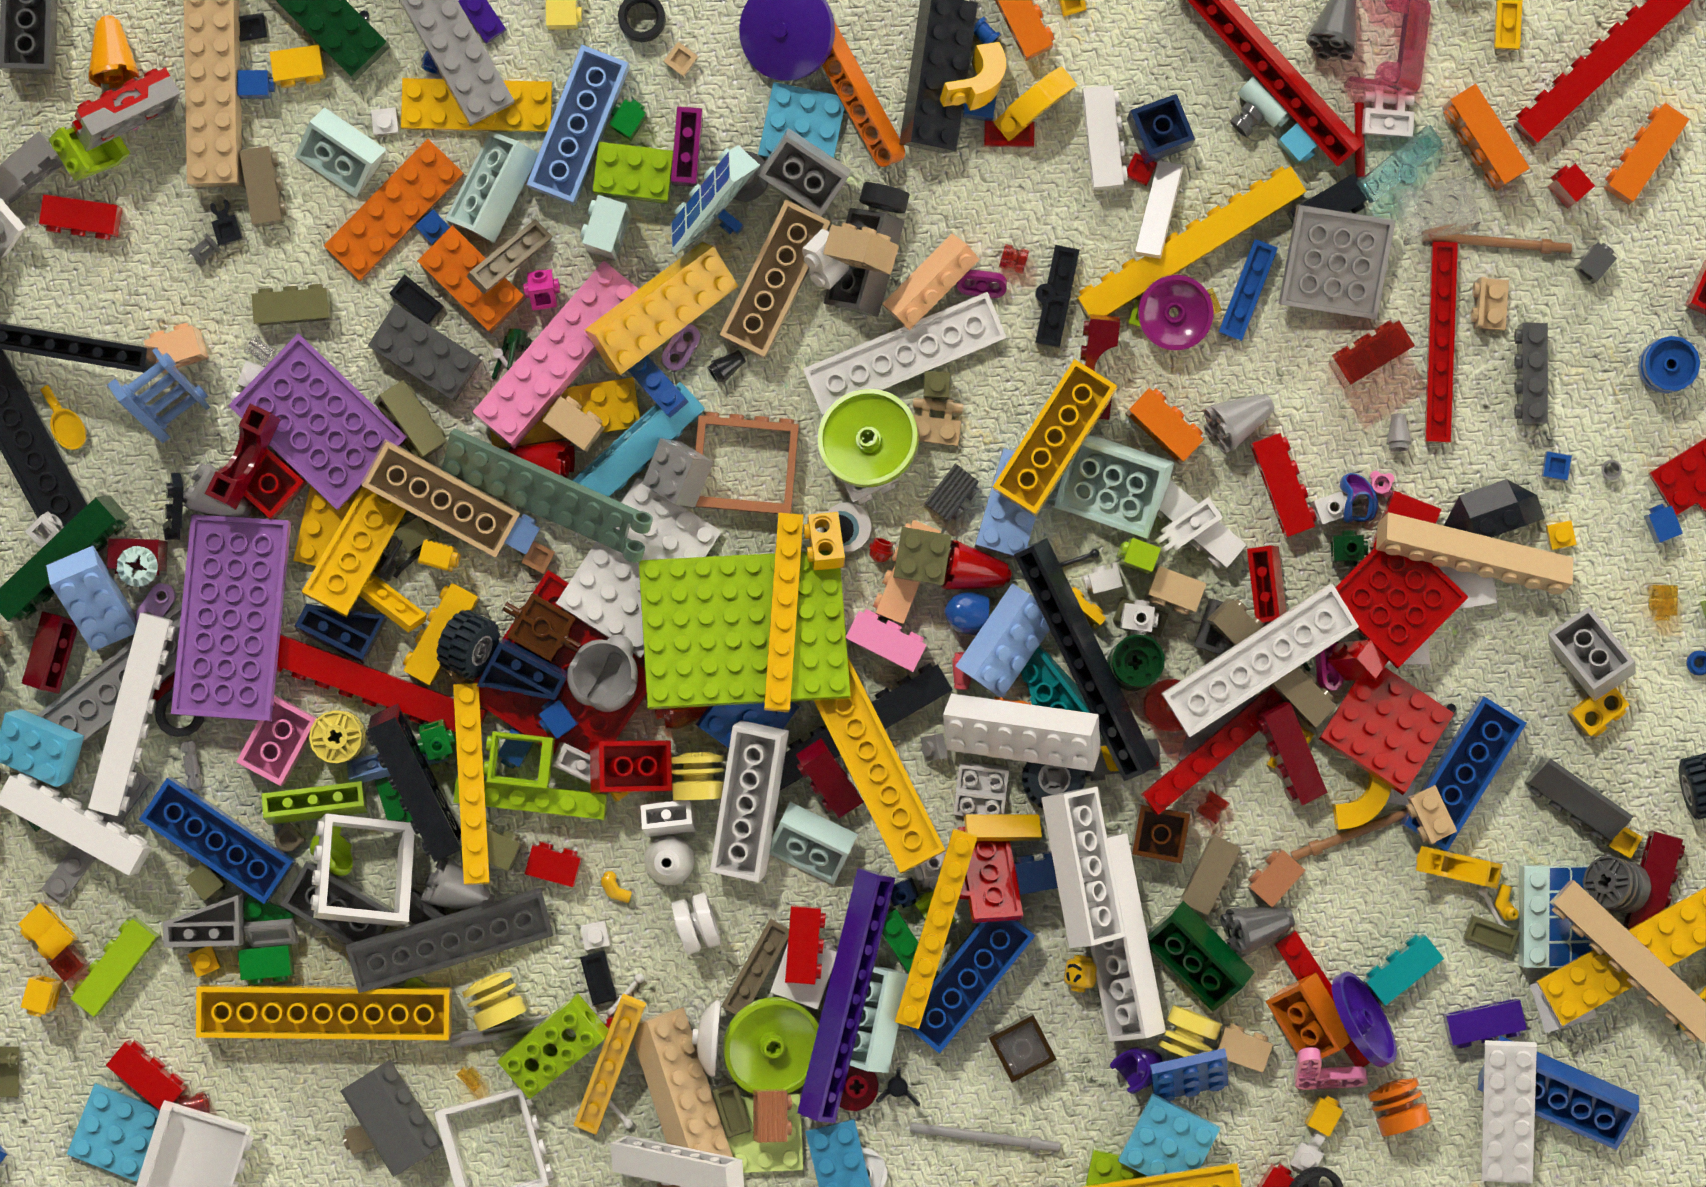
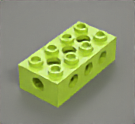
M577 993L507 1049L497 1062L530 1100L604 1041L609 1029ZM569 1029H572L576 1034L571 1033Z

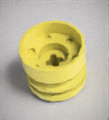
M334 710L323 713L314 721L310 728L309 740L312 750L319 758L330 763H343L355 759L362 753L366 746L367 731L364 723L355 714L349 711ZM334 730L336 733H342V737L339 738L340 743L331 740V737L334 736Z
M692 752L671 757L672 764L683 763V769L672 770V774L683 776V781L672 784L673 800L722 798L724 781L713 780V774L724 772V768H713V762H724V755H716L710 752Z
M510 971L487 976L474 982L467 990L462 992L464 998L474 994L477 998L467 1003L468 1007L480 1005L482 1009L473 1016L479 1032L527 1011L521 995L509 997L507 994L516 987L515 983L507 986L503 984V981L512 977Z
M1172 1005L1167 1021L1175 1025L1176 1029L1175 1031L1165 1029L1166 1032L1162 1034L1172 1039L1170 1042L1159 1039L1157 1045L1177 1058L1199 1054L1200 1050L1209 1052L1212 1051V1048L1203 1043L1204 1038L1216 1040L1222 1024L1188 1009Z

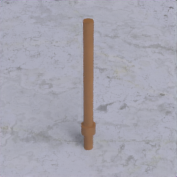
M1432 231L1421 232V241L1458 242V244L1536 250L1540 251L1541 254H1551V252L1571 253L1572 243L1552 242V239L1542 238L1541 241Z
M1407 808L1321 841L1316 839L1308 842L1307 846L1290 852L1291 857L1296 861L1310 855L1314 857L1322 854L1325 849L1403 820L1408 810Z

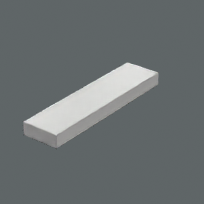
M1158 161L1135 251L1136 255L1161 259L1183 171L1182 164Z

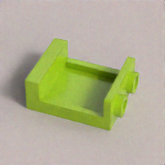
M65 127L58 128L48 139L75 182L119 166L131 154L120 136L87 152L73 128L67 130Z

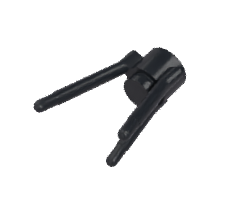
M391 539L373 572L386 581H390L392 577L398 578L401 572L419 557L421 548L397 568L399 563L394 560V557L403 544V540H398L389 556H387L386 553L392 541Z
M898 1067L895 1076L888 1082V1088L876 1099V1102L880 1103L889 1094L894 1097L905 1095L914 1105L919 1107L920 1102L908 1090L906 1080L901 1077L902 1069Z

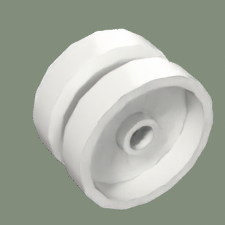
M706 892L693 896L692 905L694 912H691L690 906L685 899L671 903L676 930L687 955L700 951L699 935H702L703 941L708 948L721 945L718 927Z

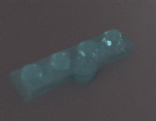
M1431 125L1425 126L1356 182L1368 202L1373 203L1399 182L1403 185L1414 183L1418 178L1417 167L1443 147L1444 144Z

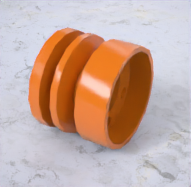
M1417 1078L1397 1079L1385 1083L1367 1094L1370 1102L1381 1100L1371 1106L1373 1111L1385 1110V1114L1376 1119L1382 1136L1403 1133L1432 1120L1426 1103L1414 1104L1413 1100L1423 1095L1422 1091H1409L1419 1085Z

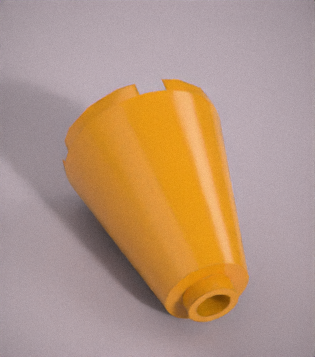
M106 15L102 16L95 23L88 80L91 85L101 88V83L109 84V88H120L125 82L135 79V77L139 78V71L120 20L115 19L114 16Z

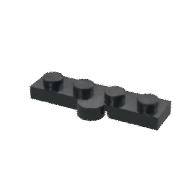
M1055 245L1047 284L1039 285L1035 291L1036 300L1043 304L1035 340L1036 344L1060 348L1080 249Z

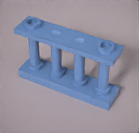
M155 348L152 351L159 362L129 385L127 383L122 385L116 379L107 385L119 403L163 444L170 438L165 430L168 427V423L197 401L206 410L210 406L205 400L208 395L200 385L195 387L175 367V361L167 352L163 355ZM165 369L169 372L142 394L135 395L136 391ZM177 380L180 383L151 406L146 405L149 400ZM186 391L190 393V395L162 416L156 415Z

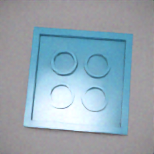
M773 82L758 155L768 158L789 128L834 158L845 109L839 96Z
M95 1083L67 1155L137 1182L160 1110L154 1105Z
M1152 1093L1118 1158V1162L1147 1176L1198 1169L1203 1164L1216 1139L1220 1126Z

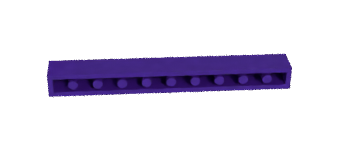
M857 868L797 1111L798 1114L818 1122H836L896 879L877 871Z

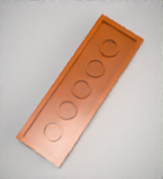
M427 139L323 246L361 281L461 179L464 173Z

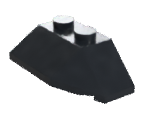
M1505 479L1459 495L1443 526L1492 538L1545 519L1536 494Z

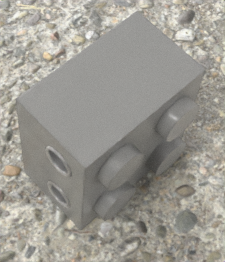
M660 438L642 484L676 505L695 507L714 461L681 441Z

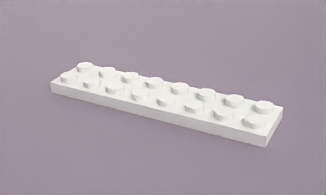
M986 292L919 320L910 331L906 327L899 328L803 368V371L820 412L824 415L836 400L850 392L861 389L885 390L921 375L925 371L933 370L1005 340L1007 337L990 296Z
M1329 584L1161 694L1187 736L1191 737L1359 626L1334 585Z

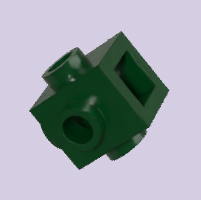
M1356 530L1342 531V536L1330 537L1331 562H1342L1343 566H1357L1358 561H1362L1364 556L1368 555V541H1364V535H1357ZM1348 544L1352 546V552L1347 550Z

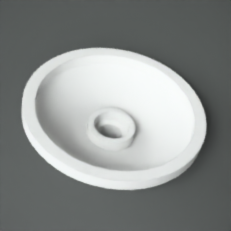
M715 1000L703 1013L699 1029H693L692 1044H697L700 1063L705 1072L715 1077L721 1000Z

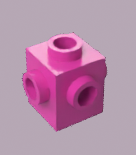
M552 269L527 273L528 283H523L525 298H530L532 311L557 307L556 294L561 293L559 279H554Z

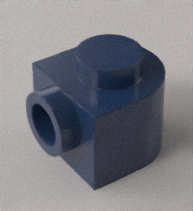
M912 877L894 884L891 895L893 906L901 904L905 908L916 903L915 898L919 897V893Z

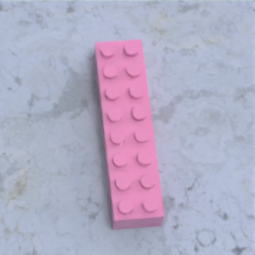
M603 261L473 410L475 417L514 449L598 353L584 329L637 291L638 288Z

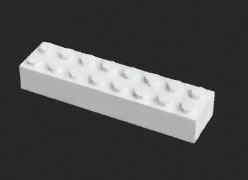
M1125 833L1107 836L1125 937L1091 946L1093 962L1097 966L1096 977L1109 1042L1144 1039L1166 1032L1128 834Z

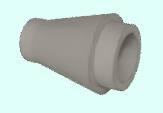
M1392 414L1386 444L1389 445L1390 451H1407L1412 442L1407 426L1406 414Z

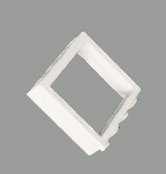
M325 814L321 821H318L316 836H319V845H316L314 850L317 870H314L312 875V885H316L315 895H312L310 904H312L311 910H314L313 918L404 927L409 922L415 834L411 823ZM332 826L399 833L394 913L327 906Z
M519 1087L438 1109L434 1112L455 1187L469 1186L449 1115L518 1096L540 1178L508 1187H546L550 1185V1179L554 1176L550 1163H545L543 1155L547 1153L545 1142L543 1139L539 1140L537 1130L540 1129L537 1115H532L530 1106L533 1105V1099L529 1100Z

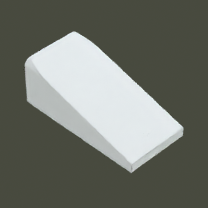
M560 742L552 758V766L591 784L590 755Z

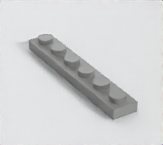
M134 768L133 772L136 773V779L133 787L128 788L126 796L130 797L126 812L122 811V814L119 816L100 811L97 812L104 815V821L110 823L114 821L121 824L152 781ZM73 845L41 889L61 904L64 903L96 857Z

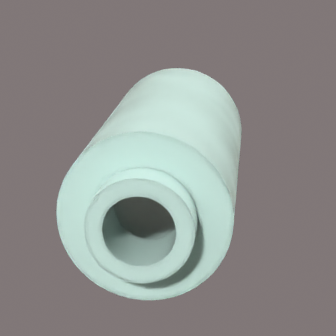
M1255 76L1237 93L1246 103L1252 104L1259 110L1273 128L1277 124L1282 127L1291 117L1287 110Z

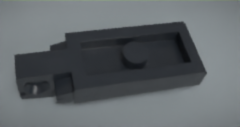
M171 473L170 483H166V498H169V504H165V519H168V521L162 525L165 540H180L184 486L180 473Z

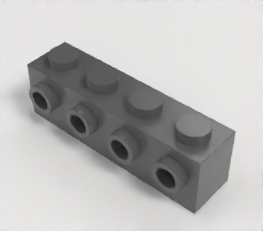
M1521 323L1514 332V342L1517 344V354L1514 357V367L1517 369V379L1514 382V392L1517 394L1514 417L1517 419V425H1545L1548 423V323Z

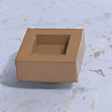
M533 541L521 563L544 574L555 551Z

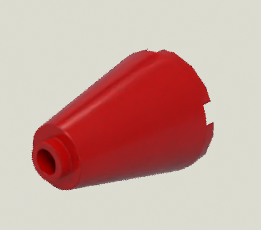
M564 440L516 446L514 449L510 447L508 450L511 454L567 479L569 472H574L575 449L574 446H570L571 441Z
M951 540L944 584L941 588L947 590L1003 588L1005 584H1009L1012 572L1011 569H1008L1007 563L962 542Z

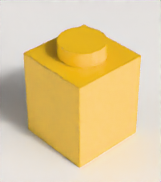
M1326 1095L1325 1099L1318 1096L1304 1123L1330 1137L1343 1112V1109L1338 1106L1340 1102Z

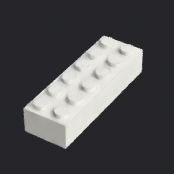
M958 694L950 695L943 713L946 747L950 751L1094 771L1101 751L1098 714Z
M739 721L733 725L710 872L759 882L766 876L789 730L746 721Z
M21 773L9 776L0 792L1 806L128 876L139 873L153 848L147 844L148 839L136 833L135 835L126 833L125 830L127 828L114 821L112 823L104 821V815L92 809L90 811L82 809V803L71 797L68 799L60 797L59 790L49 785L46 787L37 784V778Z
M1098 787L1077 789L1042 797L1069 948L1093 946L1125 937Z

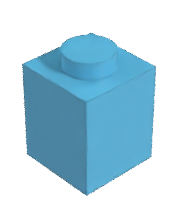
M1298 123L1277 141L1278 145L1296 165L1301 160L1306 163L1316 154L1314 149L1317 147V144Z

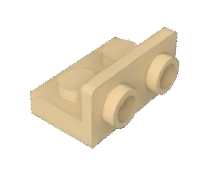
M1480 277L1477 279V282H1474L1472 296L1476 297V307H1472L1471 322H1474V329L1506 330L1509 280Z
M1436 785L1407 798L1409 804L1406 805V808L1411 818L1417 819L1420 825L1417 831L1423 842L1427 841L1428 844L1432 845L1436 841L1457 832Z

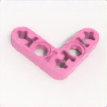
M1304 1048L1297 1054L1294 1070V1081L1297 1089L1355 1088L1368 1083L1367 1070L1364 1067L1321 1068V1052L1318 1048Z

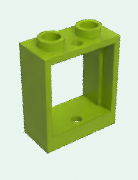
M492 731V736H488L486 742V751H490L489 761L484 762L483 769L484 776H487V782L548 789L555 738ZM500 738L542 743L538 780L496 776Z

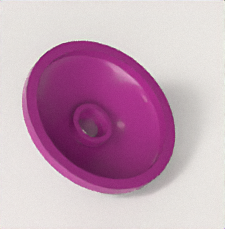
M1169 275L1154 281L1143 293L1138 307L1139 323L1146 337L1155 345L1168 350H1184L1198 344L1210 330L1214 315L1213 303L1207 290L1198 281L1183 275ZM1171 308L1177 309L1178 314L1176 317L1170 316L1169 311Z

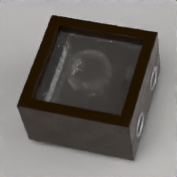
M1033 1013L988 1035L991 1045L1012 1083L1057 1060Z

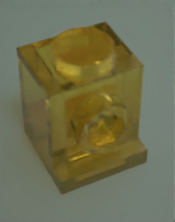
M1648 585L1647 591H1652V595L1648 599V608L1652 610L1654 620L1670 621V616H1677L1678 585Z

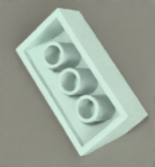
M490 131L445 220L476 236L495 243L539 153L519 141Z
M874 965L850 1066L871 1072L889 1073L899 1023L895 1022V1018L909 974Z

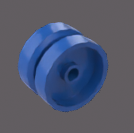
M1668 336L1652 342L1645 347L1638 362L1639 375L1644 384L1651 390L1664 394L1676 392L1689 386L1694 382L1700 368L1698 351L1692 343L1676 336ZM1668 360H1669V366H1671L1672 369H1670V368L1667 367V361H1668Z

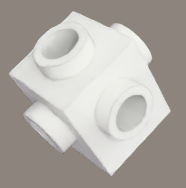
M1135 600L1134 604L1123 603L1120 628L1131 630L1130 635H1145L1146 632H1152V627L1157 628L1159 613L1154 612L1155 607L1149 606V601ZM1138 613L1144 617L1142 623L1136 619Z
M946 851L914 867L916 880H921L923 888L930 887L935 889Z

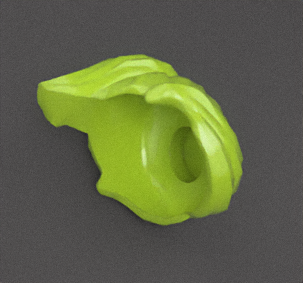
M332 826L329 873L336 876H345L351 872L353 867L352 844L348 843L340 835V826ZM316 834L312 838L309 848L313 856L315 846L319 845V836H316Z

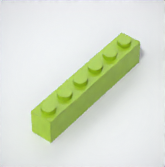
M458 777L455 783L453 803H459ZM484 780L486 807L606 819L608 794L591 793L552 787L546 789L492 783Z

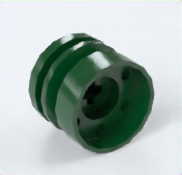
M1134 634L1125 637L1111 649L1107 662L1120 688L1126 691H1138L1148 687L1160 677L1164 669L1165 656L1161 646L1154 639L1146 635ZM1132 658L1134 662L1139 663V666L1136 667L1135 670L1133 666L1128 665Z

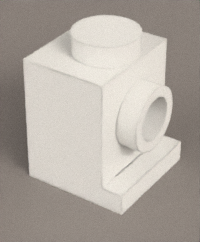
M1341 491L1311 502L1319 526L1344 517V508L1348 495L1343 496ZM1332 502L1338 504L1339 508L1336 512L1330 509Z
M46 512L25 532L42 548L64 526L56 515ZM36 529L46 538V540L36 531Z
M1117 562L1110 564L1111 569L1107 570V566L1103 565L1092 568V574L1083 576L1086 590H1091L1092 594L1123 587Z

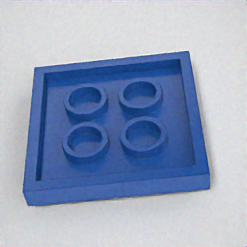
M790 702L789 712L764 710V703L709 706L696 725L729 748L732 727L739 721L784 729L799 706L794 702Z
M1225 1048L1150 1065L1153 1094L1169 1102L1173 1101L1175 1097L1184 1095L1186 1097H1193L1202 1091L1210 1090L1214 1092L1228 1086V1063Z

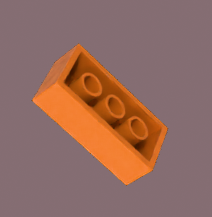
M1476 83L1450 99L1443 106L1444 118L1450 125L1454 124L1458 131L1456 133L1457 138L1463 146L1467 145L1472 152L1470 157L1477 167L1481 166L1485 173L1483 175L1484 180L1490 188L1494 187L1497 191L1530 169Z
M452 225L417 262L492 334L526 298L507 278H504L487 293L483 294L466 276L486 258Z

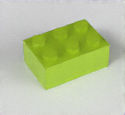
M599 142L593 184L594 195L669 204L673 150Z

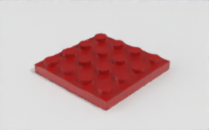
M1376 547L1335 587L1359 626L1357 630L1367 640H1371L1397 669L1469 598L1438 566L1421 560L1413 561L1409 557L1401 555H1389L1384 551L1376 550Z
M1384 667L1376 679L1354 681L1320 735L1319 740L1401 795H1404L1454 713Z

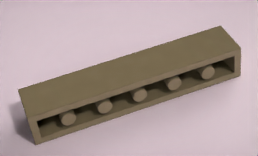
M1226 599L1207 619L1213 628L1232 647L1264 627V624L1256 617L1252 619L1246 613L1248 608L1239 599L1236 601L1234 599ZM1297 667L1270 686L1284 701L1291 703L1293 710L1308 726L1316 728L1337 706L1332 702L1334 697L1325 688L1320 689L1315 684L1317 680L1307 670L1303 672Z

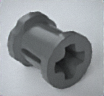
M206 233L204 239L194 248L190 247L188 251L204 266L206 264L205 261L215 252H220L221 248ZM209 246V248L203 254H200V252L204 248Z

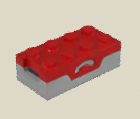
M166 67L159 71L155 68L145 73L144 78L140 80L131 79L125 82L121 89L116 91L110 89L99 96L100 98L93 102L87 100L79 104L74 115L77 120L73 121L71 126L87 152L174 110L181 93Z

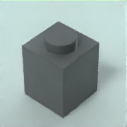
M1597 242L1574 268L1594 284L1617 258L1613 255L1614 251L1605 243L1600 244Z

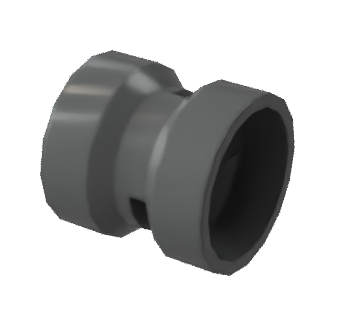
M1247 102L1241 108L1242 112L1240 115H1235L1230 120L1231 125L1246 138L1253 132L1252 127L1260 125L1265 120L1259 110Z

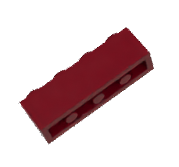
M1280 700L1255 713L1258 719L1256 722L1257 727L1267 740L1266 749L1269 755L1274 757L1277 764L1275 766L1276 773L1285 783L1286 788L1284 792L1288 800L1303 806L1328 793L1291 703Z
M1649 830L1640 866L1646 870L1650 878L1651 891L1647 902L1641 909L1634 913L1626 914L1623 924L1625 928L1630 929L1669 907L1672 894L1669 893L1672 883L1676 882L1678 877L1676 865L1678 859H1682L1685 851V845L1682 844L1684 839Z

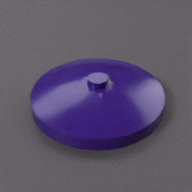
M748 0L740 18V42L748 61L763 75L780 81L803 79L813 74L824 64L833 47L835 23L831 8L826 0Z
M1346 971L1337 975L1332 981V994L1338 1015L1349 1037L1360 1052L1375 1066L1383 1068L1393 1063L1397 1056L1395 1038L1389 1021L1376 997L1355 974Z

